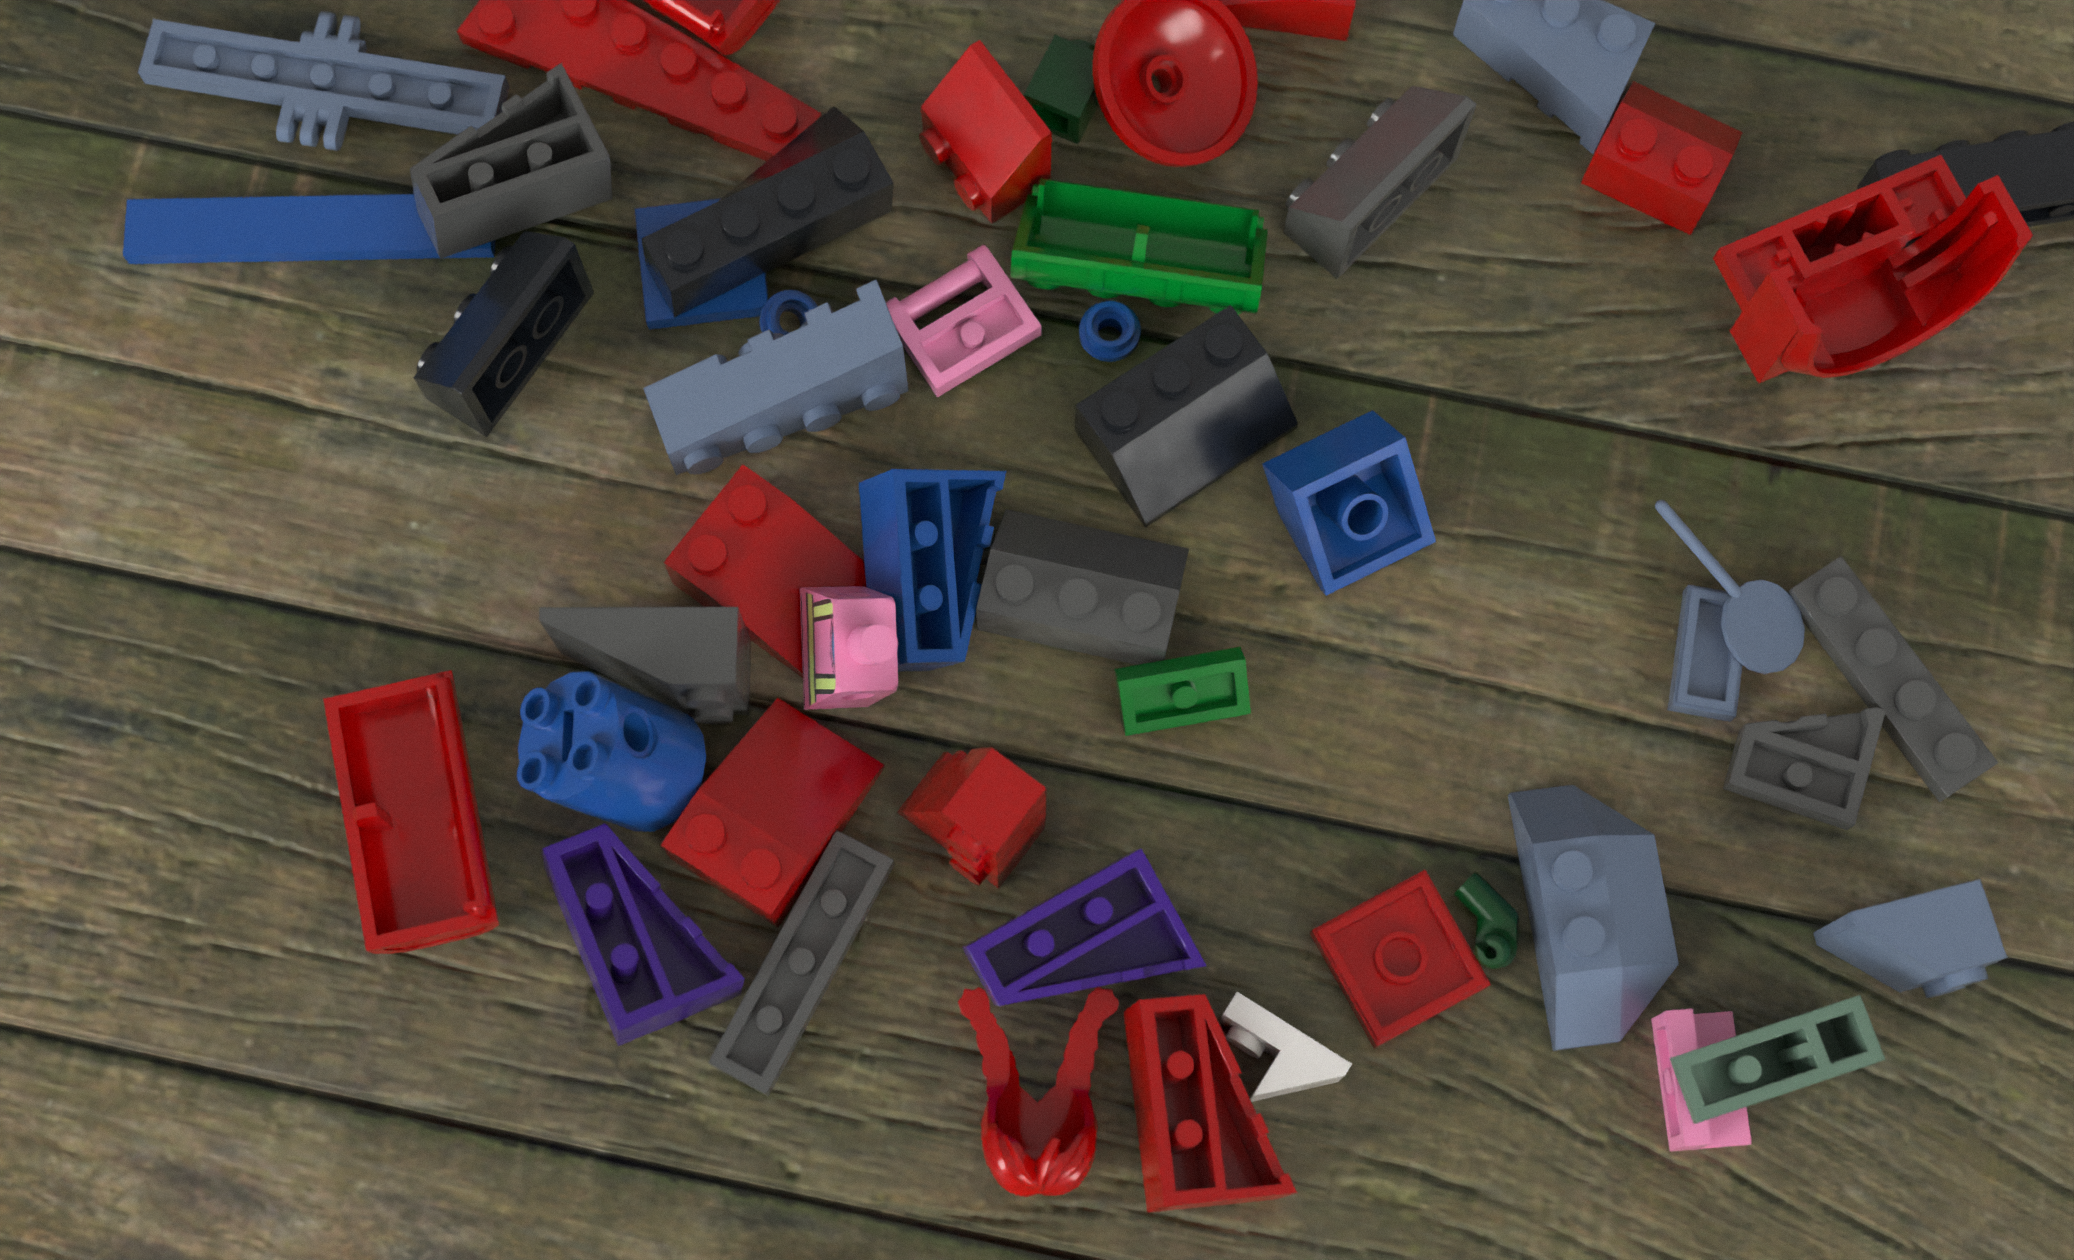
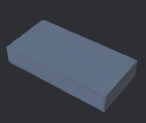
M1689 584L1683 590L1668 711L1731 722L1736 717L1743 665L1733 657L1727 647L1721 627L1723 606L1729 596L1727 591Z

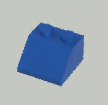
M1373 410L1262 463L1279 516L1317 585L1326 596L1436 542L1406 437Z

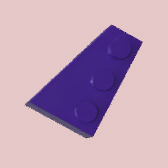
M606 824L542 848L545 872L618 1046L741 995L745 978L731 963L728 964L702 935V930L689 916L686 917L662 891L658 881Z

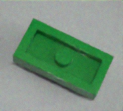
M1241 647L1114 669L1121 723L1125 736L1251 714L1246 659Z

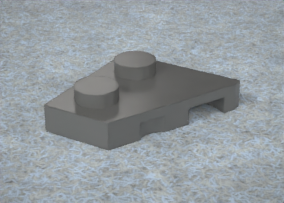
M1873 707L1866 708L1860 713L1828 717L1826 714L1802 716L1796 721L1789 722L1770 720L1747 723L1739 729L1722 789L1849 830L1855 826L1886 710Z

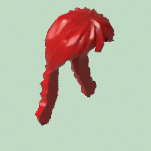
M980 987L974 990L965 988L962 997L958 1001L961 1014L970 1020L973 1029L977 1031V1047L983 1056L982 1071L987 1080L986 1094L988 1101L981 1122L983 1153L990 1172L1002 1188L1023 1197L1037 1194L1057 1196L1078 1188L1086 1178L1095 1159L1098 1122L1088 1093L1091 1088L1090 1073L1094 1069V1053L1098 1049V1030L1101 1028L1103 1021L1117 1011L1119 1000L1114 996L1112 989L1097 987L1088 994L1083 1011L1079 1013L1077 1020L1068 1033L1069 1041L1064 1052V1061L1057 1071L1056 1086L1049 1089L1042 1099L1037 1102L1019 1086V1072L1016 1068L1015 1057L1009 1049L1008 1039L1004 1031L996 1023L997 1019L993 1013L990 1012L989 997L986 991Z

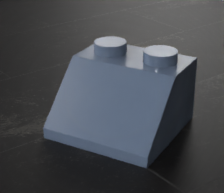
M1980 879L1851 911L1813 932L1817 946L1898 992L1922 987L1926 998L1966 988V985L1986 980L1988 975L1985 967L2007 958Z

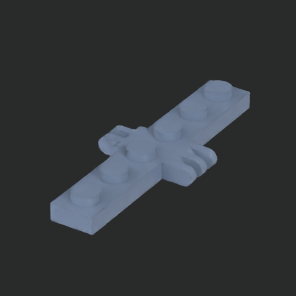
M324 11L319 14L315 32L303 31L300 42L153 19L138 74L145 84L282 106L276 127L278 141L292 143L295 139L299 122H302L300 143L305 146L316 147L322 127L326 126L323 137L325 149L339 151L342 147L349 117L460 134L470 126L477 130L502 112V104L506 102L509 91V84L505 75L366 53V42L358 39L360 33L359 17L345 15L342 19L338 36H335L337 16L335 13Z

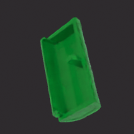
M1041 178L1039 184L1033 185L1032 195L1027 194L1012 249L1010 277L1011 279L1027 281L1028 284L1039 289L1050 290L1065 286L1086 289L1090 294L1100 298H1116L1120 295L1148 298L1151 303L1162 307H1176L1181 304L1208 307L1216 314L1231 305L1238 315L1243 312L1257 314L1263 283L1268 229L1263 228L1264 217L1259 216L1258 209Z

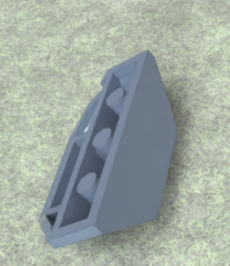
M1574 785L1511 792L1508 794L1552 1049L1557 1051L1618 1043L1679 964L1655 836Z

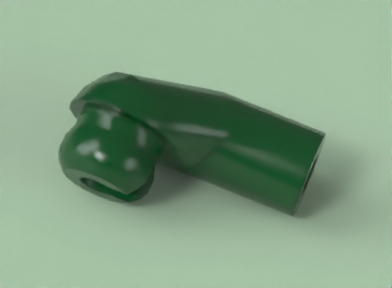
M1475 872L1453 895L1477 917L1474 953L1478 962L1490 969L1503 968L1509 965L1517 954L1519 916L1515 908L1481 875Z

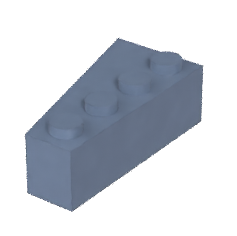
M877 280L856 288L860 300L838 311L833 312L831 305L827 302L805 312L807 321L795 331L783 335L767 330L747 339L748 342L739 349V357L727 361L724 355L715 354L643 388L675 474L678 475L686 471L689 474L706 473L720 466L725 457L745 450L749 453L767 451L781 443L783 436L803 429L809 432L825 430L837 424L844 414L864 407L868 411L883 409L895 403L900 398V394L908 392L903 345Z

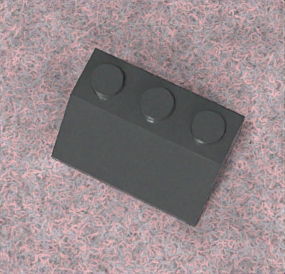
M1411 86L1397 101H1394L1391 97L1387 98L1370 116L1367 122L1369 129L1356 142L1350 137L1345 139L1327 160L1326 166L1328 169L1315 182L1310 178H1306L1294 189L1285 203V206L1288 208V214L1283 233L1338 279L1458 159L1477 104L1468 96Z
M1005 509L990 550L977 603V629L1135 665L1165 660L1189 549Z

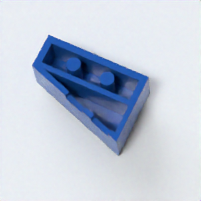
M891 469L859 483L866 587L892 596L894 599L898 640V672L930 671L965 662L982 585L976 583L983 550L991 544L994 527L989 526L996 492L1003 489L1006 471Z

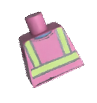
M864 586L800 588L804 710L869 707L896 692L898 687V640L896 632V605L893 597Z

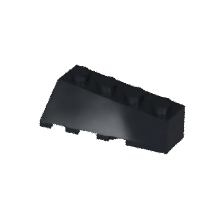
M833 106L718 202L641 238L646 267L675 318L763 273H767L891 212L894 182L865 132Z

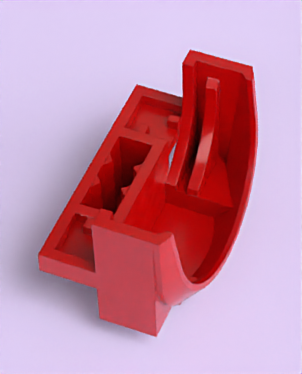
M1938 155L1720 247L1713 260L1742 311L1729 331L1759 384L1787 371L1821 378L1845 376L1874 367L1916 347L1950 326L1981 302L2004 278L2033 234L1998 175L1978 183L1966 198L1942 155ZM1921 235H1924L1903 249V247L1906 245L1908 241L1917 238Z

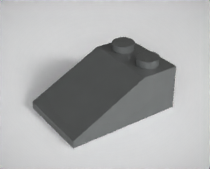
M539 607V621L562 655L646 696L675 707L688 715H694V720L699 723L727 724L733 721V715H749L751 639L738 607Z

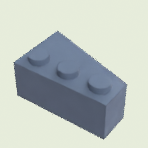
M1463 0L1453 35L1507 82L1511 79L1515 80L1539 101L1536 107L1550 119L1554 115L1557 116L1581 137L1579 143L1593 155L1655 23L1603 0Z

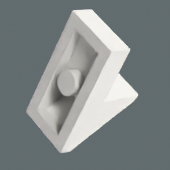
M1236 992L1219 1021L1220 1024L1230 1029L1225 1038L1240 1050L1255 1058H1260L1263 1051L1274 1057V1060L1250 1097L1251 1102L1339 1082L1352 1065L1349 1061L1239 992Z

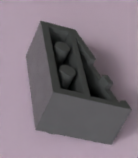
M562 63L547 72V81L523 98L516 94L502 104V112L479 129L475 130L472 126L468 127L410 168L417 212L440 259L613 199L610 156Z

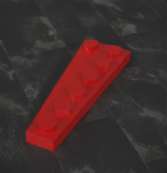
M479 0L457 30L461 42L471 48L526 69L533 66L549 72L562 63L575 88L582 90L585 86L611 96L614 103L635 110L637 106L667 118L668 124L694 134L707 135L715 142L764 161H768L822 116V113L627 0Z

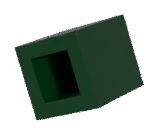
M1054 35L1024 93V97L1052 134L1079 145L1099 105L1093 82V54L1095 46L1084 40L1075 39L1069 41Z

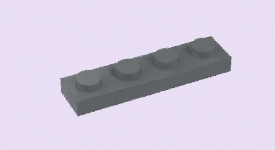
M1842 556L1788 591L1801 611L1803 622L1868 708L1878 707L1886 710L1882 727L1939 802L1998 764V761Z
M838 830L835 831L708 1064L769 1097L895 865L893 859Z

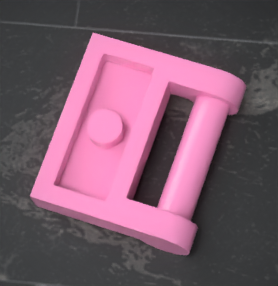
M981 245L968 253V261L901 301L893 297L886 302L903 347L937 397L1041 336V324L985 245ZM979 282L988 288L985 292L921 330L914 323L915 320Z

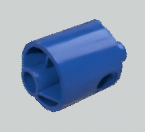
M570 672L551 682L545 689L538 687L531 690L521 704L520 716L523 725L518 745L519 766L517 769V780L521 787L540 795L546 800L632 831L655 832L673 823L683 813L702 783L706 762L703 734L693 717L675 707L592 672Z

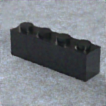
M2074 121L2060 125L2051 132L2029 135L2025 130H2018L2003 134L1992 142L1970 145V142L1967 140H1957L1943 144L1934 151L1911 155L1909 150L1892 151L1878 157L1857 186V189L1863 188L1938 155H1942L1966 198L1978 183L1998 175L2028 227L2074 220ZM1921 235L1917 238L1908 241L1903 248L1909 246L1910 244H1912L1924 235Z

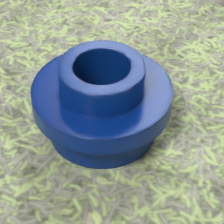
M797 290L780 291L771 296L761 310L759 319L761 332L771 330L773 333L786 335L790 332L785 331L780 325L779 318L781 313L791 312L795 314L801 326L807 321L804 313L818 306L811 297Z
M1104 301L1097 303L1084 313L1080 321L1079 338L1083 348L1089 355L1101 361L1114 362L1128 357L1136 349L1140 340L1141 327L1138 317L1132 309L1120 302ZM1106 326H1112L1120 331L1121 336L1114 341H1106L1099 336L1098 332Z

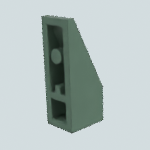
M1860 995L1669 1058L1694 1124L1886 1060Z

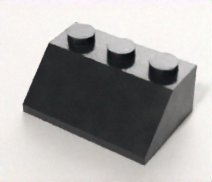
M524 231L513 246L508 245L504 247L496 256L491 266V276L478 293L468 295L459 305L454 316V324L441 342L432 343L419 359L417 373L413 378L426 399L485 437L490 434L594 294L575 244L565 237Z
M1231 305L1076 404L1075 432L1145 528L1295 430L1298 426V422L1267 352Z

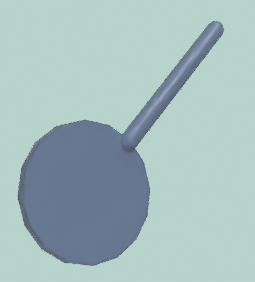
M1658 500L1655 503V509L1729 594L1723 606L1721 627L1725 643L1733 657L1748 670L1762 674L1783 671L1794 663L1803 648L1805 628L1801 611L1792 596L1778 584L1765 580L1745 582L1738 586L1665 500Z

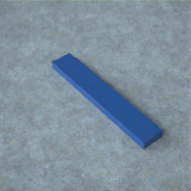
M414 194L127 199L123 257L129 264L439 258L417 212ZM495 240L445 258L495 257Z

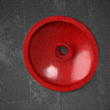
M1121 0L1106 17L1097 36L1093 54V82L1096 96L1104 117L1112 130L1136 154L1164 166H1195L1219 157L1229 150L1242 136L1250 122L1256 103L1258 87L1257 66L1246 32L1234 14L1220 0ZM1152 74H1154L1160 82L1159 92L1156 91V89L1153 86L1151 79Z

